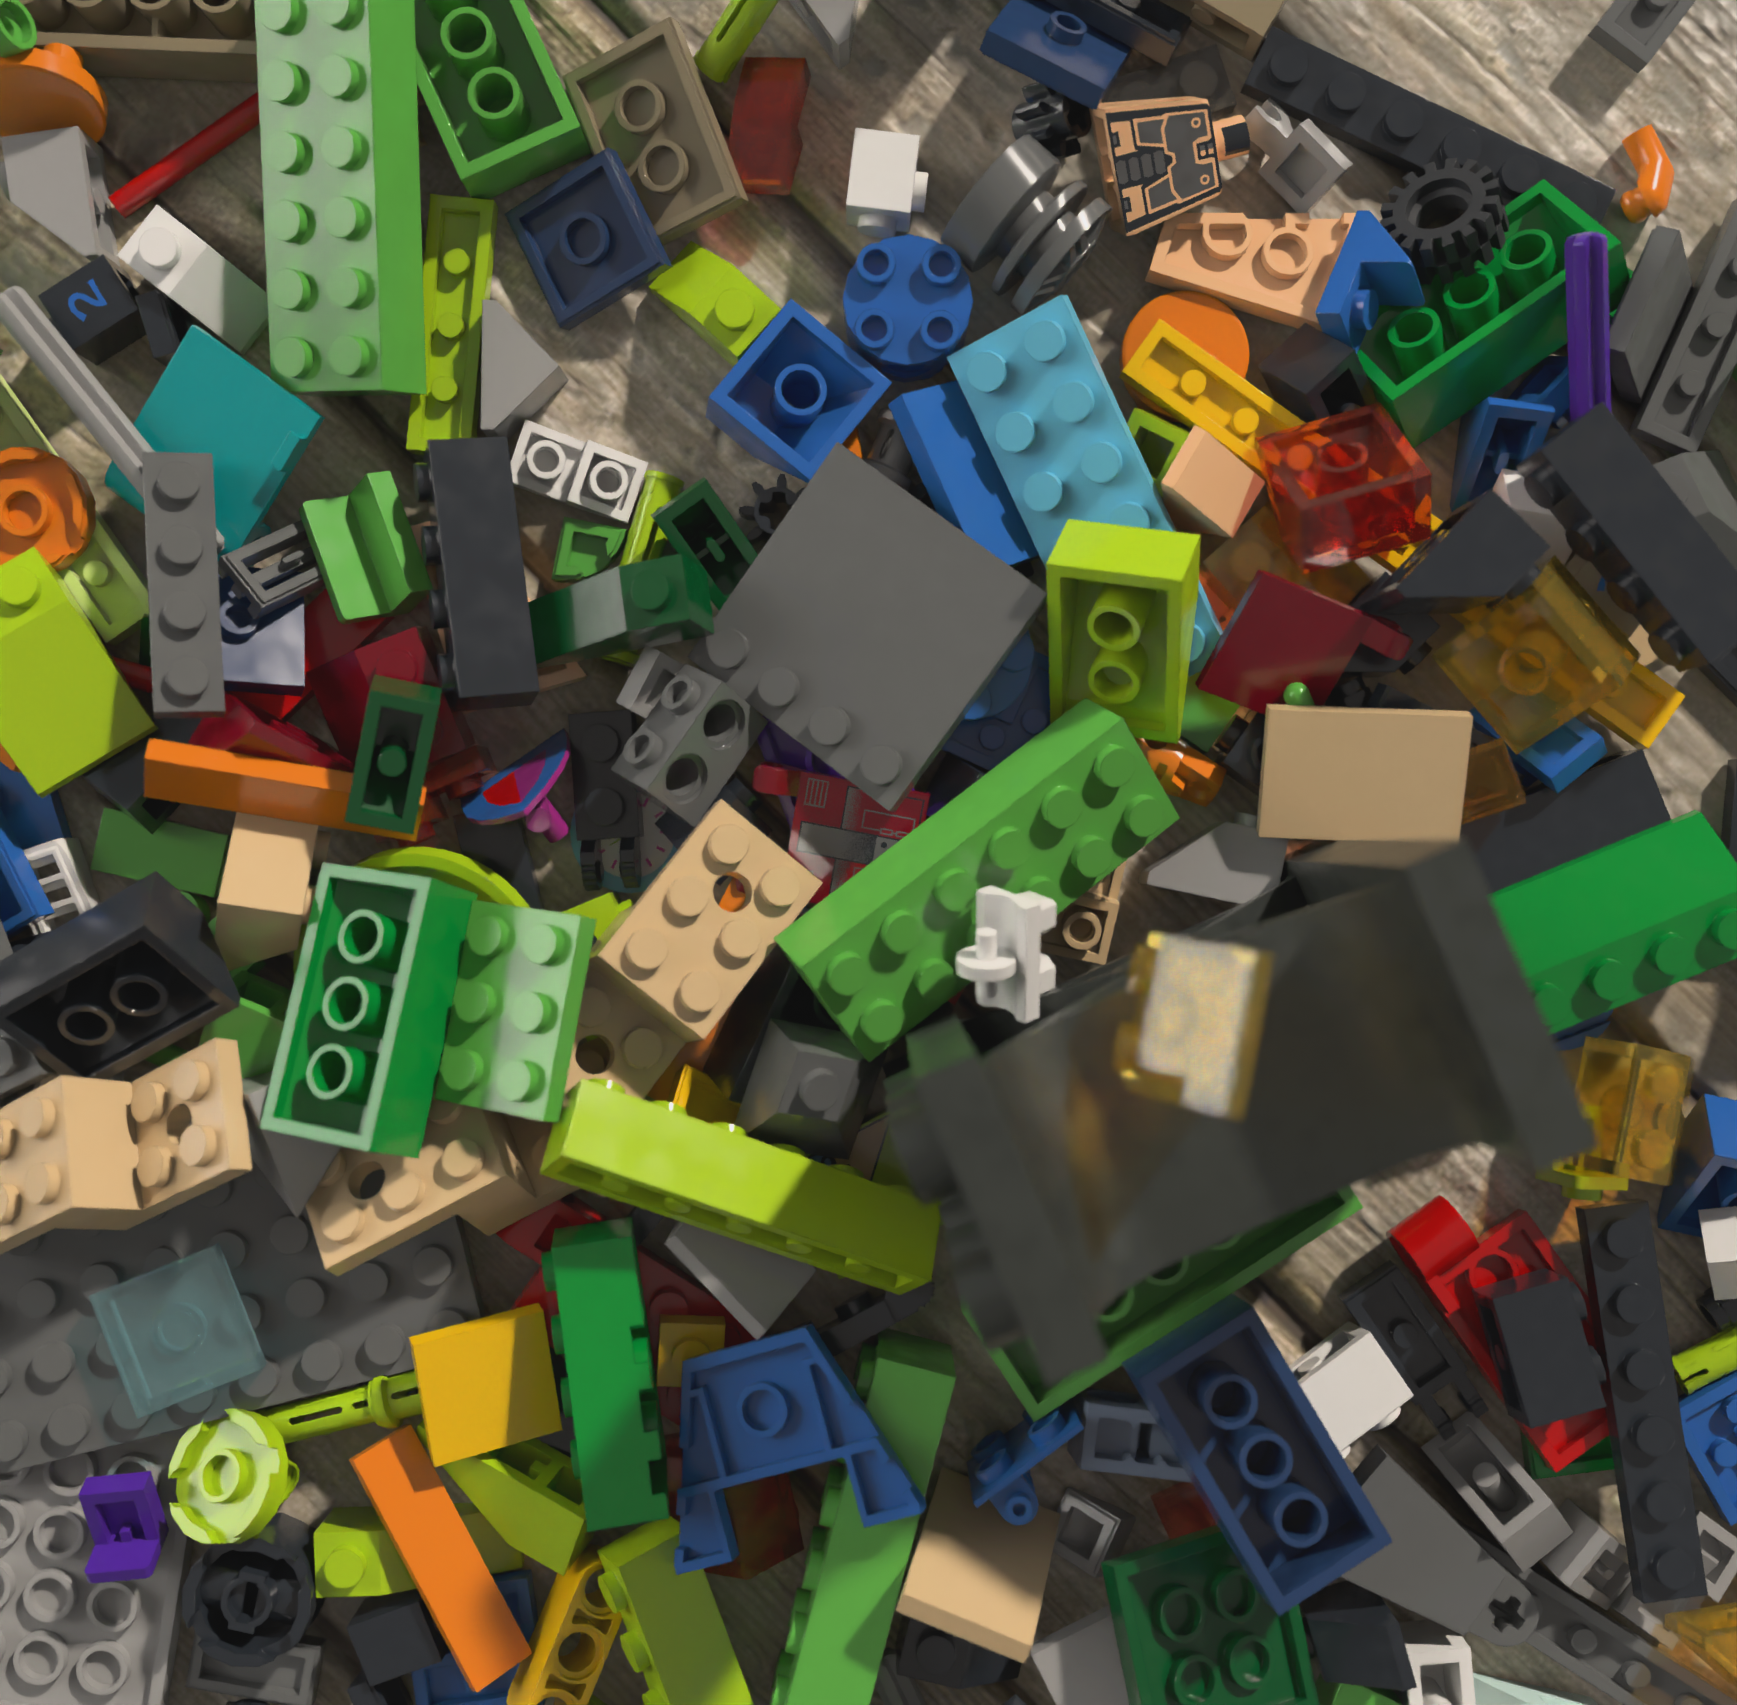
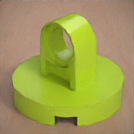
M236 1408L225 1409L224 1411L227 1412L228 1417L205 1423L202 1420L200 1424L190 1426L177 1444L168 1472V1478H177L176 1496L178 1503H169L171 1515L185 1535L201 1544H241L259 1534L297 1485L300 1470L297 1464L287 1456L282 1435L269 1418L259 1413Z

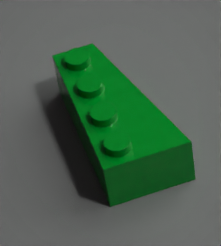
M633 1217L554 1229L551 1251L542 1252L541 1254L542 1272L546 1292L557 1291L560 1314L551 1316L552 1337L555 1354H565L568 1377L561 1378V1395L565 1417H573L576 1439L570 1441L571 1461L575 1480L581 1479L587 1531L668 1519L669 1462Z

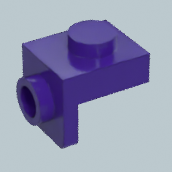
M151 1471L86 1477L78 1497L95 1545L84 1570L88 1583L149 1578L155 1570L169 1532Z

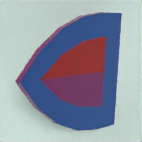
M564 728L463 796L460 799L461 808L468 820L483 826L502 824L524 817L528 829L536 833L542 832L549 843H555L562 839L569 832L570 827L545 795L562 773L570 756L571 742L567 731Z

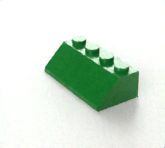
M1545 179L1504 206L1509 222V232H1504L1506 242L1502 249L1492 248L1495 258L1487 266L1477 260L1474 262L1476 273L1465 278L1463 271L1459 270L1453 272L1454 282L1442 284L1440 276L1435 275L1431 285L1420 284L1425 303L1422 306L1379 305L1376 323L1372 329L1367 330L1357 353L1388 426L1411 450L1568 343L1565 242L1569 236L1589 231L1605 234L1608 239L1609 314L1617 309L1630 280L1622 242Z
M1697 810L1690 811L1490 894L1551 1034L1737 959V862L1704 815Z
M322 862L259 1128L368 1152L419 1158L449 1025L472 900H477L478 894L430 877Z

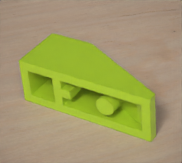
M423 1420L418 1425L416 1434L429 1450ZM536 1438L441 1465L508 1545L562 1576L566 1574L594 1537L596 1531H587L581 1479L575 1480L571 1458Z
M473 1502L453 1503L491 1574L523 1567L524 1553L508 1545ZM373 1506L334 1507L313 1533L316 1598L382 1596L417 1589Z

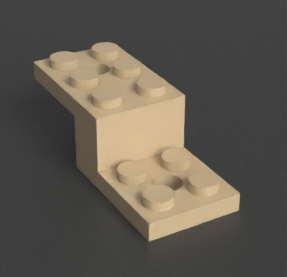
M722 799L715 802L635 905L619 912L591 948L565 1093L582 1078L586 1080L600 1078L620 1084L625 1089V1094L643 1100L686 1042L704 1040L775 947L777 943L773 938L793 923L823 882ZM720 876H733L744 887L745 902L737 912L725 911L714 899V884ZM588 1035L603 1039L610 1051V1059L607 1066L597 1074H589L583 1071L575 1058L578 1043Z
M599 1037L588 1041L576 1048V1062L583 1071L589 1074H597L604 1070L609 1062V1047ZM436 1078L419 1158L374 1153L342 1146L305 1206L325 1269L336 1276H340L456 1214L487 1236H490L580 1189V1187L539 1174L553 1122L434 1099L438 1078ZM384 1169L385 1181L382 1189L372 1198L362 1200L360 1188L365 1177L372 1171Z
M214 1038L133 1082L60 1075L0 1108V1255L54 1228L127 1230L251 1171L252 1163L238 1041Z

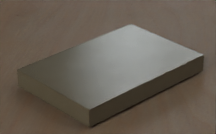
M670 16L562 76L592 155L595 156L607 147L618 153L662 246L749 202L681 26L674 18Z

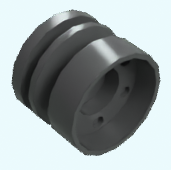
M1030 135L1021 136L992 163L961 202L940 239L941 244L948 245L957 252L961 259V264L972 273L979 271L999 256L1003 262L995 275L991 289L998 296L1005 294L1023 277L1025 280L1011 301V307L1021 316L1036 309L1050 296L1056 295L1072 279L1096 247L1099 234L1113 210V207L1099 197L1094 199L1075 216L1074 213L1079 208L1088 190V186L1082 180L1075 181L1054 198L1049 191L1059 174L1061 162Z

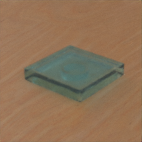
M219 1243L99 1290L89 1296L137 1419L261 1370L267 1364Z

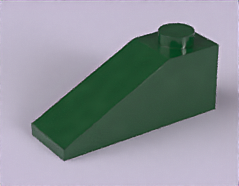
M682 553L618 566L528 602L537 669L643 649L645 645L654 647L711 636L715 633L707 571Z

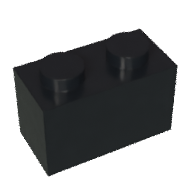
M1543 1268L1471 1289L1509 1416L1532 1429L1606 1407L1600 1385L1606 1383L1604 1365L1596 1349L1587 1343L1581 1322L1587 1319V1309L1583 1296L1574 1282H1569L1566 1276Z

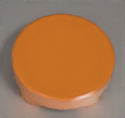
M50 43L45 45L43 49L30 48L14 56L0 57L1 137L78 126L96 143L100 141L107 126L108 98L99 82L83 69L84 59L77 50L62 43Z
M1196 291L1170 292L1147 303L1130 322L1121 343L1119 354L1120 372L1125 368L1157 321L1161 319L1244 379L1249 365L1248 339L1238 317L1220 300ZM1123 381L1138 409L1148 410L1171 422L1182 423Z

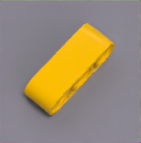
M588 1544L564 1576L557 1573L528 1643L533 1653L520 1662L508 1691L507 1705H537L543 1699L555 1697L553 1705H588L622 1622L620 1611L616 1614L611 1611L600 1588L595 1592L585 1594L586 1582L595 1571L603 1569L597 1552L598 1549L602 1548L599 1545ZM581 1632L580 1641L575 1650L568 1655L558 1656L560 1645L564 1639L570 1634Z

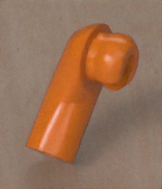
M1652 124L1637 130L1622 140V144L1638 174V186L1622 194L1620 205L1627 219L1634 224H1640L1652 214L1656 218L1667 208L1674 181L1672 163Z

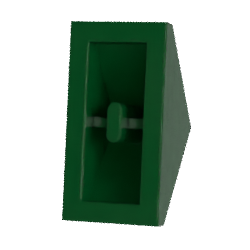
M703 477L652 513L651 516L677 554L682 553L707 571L710 600L719 611L758 554L709 482Z

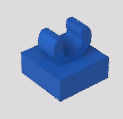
M1547 356L1507 399L1553 405L1555 414L1551 425L1555 429H1561L1567 421L1570 423L1568 356Z

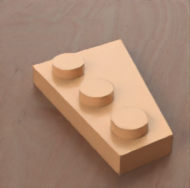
M1180 213L1163 221L1145 281L1175 291L1205 293L1220 300L1229 308L1296 329L1307 323L1322 331L1315 311L1356 213H1343L1340 219H1310L1309 213H1285L1282 219H1248L1243 213Z

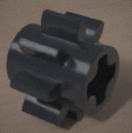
M1039 82L1024 86L1022 92L1026 102L1017 105L1012 114V130L1015 139L1018 140L1023 135H1030L1058 160L1080 154L1081 146L1078 138L1086 136L1092 125L1089 108Z
M785 474L779 475L776 487L766 490L761 484L757 482L752 483L755 496L757 497L754 507H739V514L742 518L756 521L757 526L747 535L751 545L757 544L763 538L768 541L775 532L772 529L770 519L763 516L764 513H774L776 503L782 502L787 504L789 511L805 489V487L801 488L796 494L788 489Z

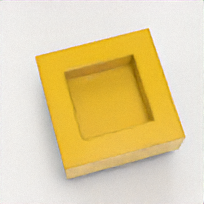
M660 1314L657 1386L681 1387L682 1362L684 1360L724 1348L726 1326L724 1316Z

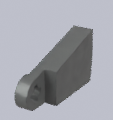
M1376 1444L1353 1471V1475L1393 1542L1340 1577L1463 1636L1470 1632L1494 1645L1502 1647H1512L1525 1642L1534 1633L1539 1620V1610L1533 1595ZM1513 1596L1510 1604L1517 1611L1515 1617L1511 1621L1505 1617H1500L1493 1623L1495 1616L1488 1608L1489 1604L1494 1599L1505 1603Z

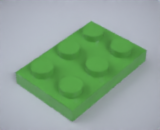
M472 900L434 1099L540 1121L559 1122L597 919L575 914Z

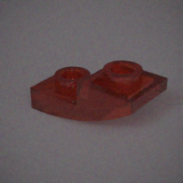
M745 57L735 98L728 149L746 194H790L803 147L798 123L811 80V73L806 58Z
M474 745L453 755L425 774L423 786H427L416 842L373 835L376 843H393L397 841L400 848L412 847L435 837L436 832L433 825L449 819L440 795L446 793L449 801L471 795L485 788L482 777L497 771L488 748Z

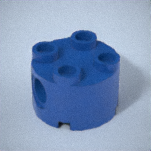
M910 234L885 238L878 243H872L864 247L859 253L856 263L849 271L843 294V316L848 344L851 349L887 379L903 383L929 379L949 364L948 356L961 350L964 346L973 298L969 276L961 265V259L957 252L950 246L939 244L933 239Z

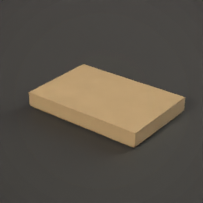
M1266 704L1256 826L1258 837L1314 840L1459 839L1473 716L1469 711Z
M942 1466L933 1489L896 1611L1025 1664L1034 1641L1061 1514L1038 1506L1036 1516L1029 1523L1024 1525L1010 1524L1001 1516L990 1500L976 1508L972 1501L969 1477Z

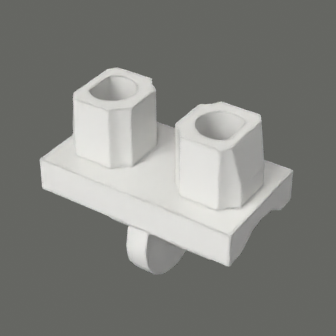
M992 885L976 891V945L964 948L956 956V971L958 975L965 979L976 981V1003L985 1007H997L1014 1014L1016 1020L1024 1024L1040 1017V995L1055 988L1056 967L1049 956L1040 953L1041 935L1049 932L1056 926V903L1053 899L1031 891L1013 894Z

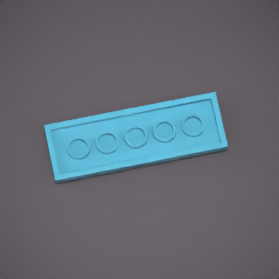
M1061 294L947 357L1045 568L1068 519L1177 532L1068 295ZM1200 580L1188 677L1202 671L1223 633Z

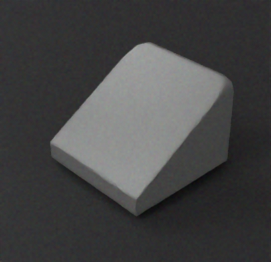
M1067 1487L1057 1510V1513L1061 1515L1053 1552L1092 1577L1103 1576L1101 1562L1121 1555L1136 1517L1119 1507L1078 1489Z

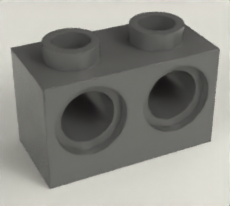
M685 663L676 677L666 685L661 698L638 731L629 738L622 754L610 770L658 807L695 828L769 721L723 681Z

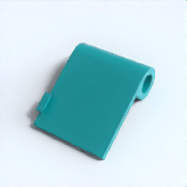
M191 325L133 425L155 452L212 453L216 528L225 541V548L217 555L219 561L221 556L272 533L271 527L262 522L325 417L196 325ZM112 460L105 475L104 482L106 488L145 515L144 499Z

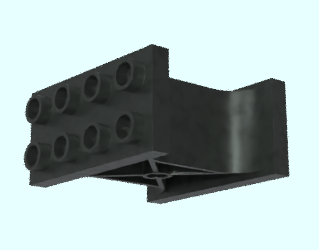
M1466 839L1317 840L1285 854L1280 878L1281 883L1269 891L1226 912L1056 985L1054 989L1041 994L1040 1017L1024 1024L1016 1020L1014 1014L1001 1008L976 1017L958 1019L950 1002H947L906 1033L909 1053L882 1065L886 1075L883 1083L888 1096L884 1097L890 1114V1116L885 1117L905 1171L922 1206H927L938 1200L942 1204L938 1208L947 1232L943 1234L954 1261L949 1266L968 1315L987 1354L1027 1338L1047 1385L1050 1386L1109 1360L1095 1325L1099 1314L1115 1297L1148 1275L1387 1169L1451 1148L1482 1144L1540 1172L1599 1146Z

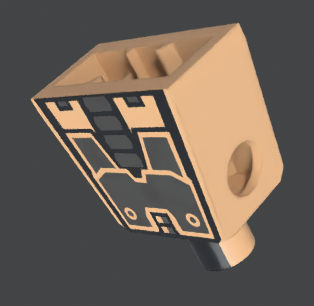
M1183 96L1100 103L1097 109L1092 110L1089 108L1105 201L1113 207L1109 217L1110 229L1126 237L1140 233L1217 197L1222 192L1219 162L1247 155L1250 151L1249 130L1244 117L1237 115L1212 122L1211 110L1207 99Z

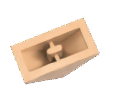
M1195 425L1161 482L1164 505L1176 528L1233 538L1265 484L1263 479L1212 435Z

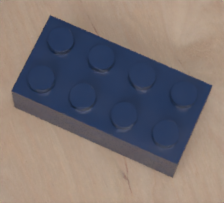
M1231 1293L1122 1362L1124 1369L1256 1591L1279 1616L1393 1542L1255 1308Z

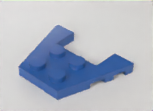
M813 1324L693 1356L682 1362L679 1448H683L682 1486L677 1489L676 1515H680L679 1546L675 1548L674 1567L677 1575L731 1562L740 1555L723 1493V1488L844 1458L864 1528L921 1514L927 1508L924 1496Z

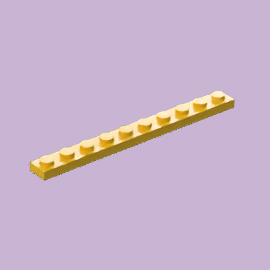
M1161 319L1157 321L1119 375L1120 379L1191 430L1195 425L1207 431L1263 479L1265 483L1391 573L1442 522ZM1532 585L1515 599L1510 601L1505 597L1491 609H1488L1483 604L1464 613L1449 614L1636 749H1649L1686 697Z

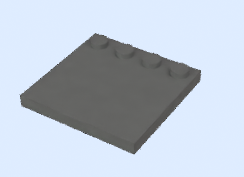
M837 442L713 619L715 633L711 636L701 637L687 657L711 676L727 684L749 705L888 811L896 812L1047 604V593Z

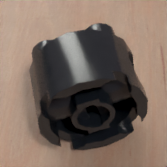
M276 1513L259 1534L241 1544H212L192 1565L182 1588V1616L187 1629L193 1625L195 1633L201 1638L197 1645L209 1657L232 1667H260L274 1661L278 1655L286 1653L301 1640L321 1612L327 1599L316 1598L313 1533L317 1528L309 1527L307 1523L285 1513Z

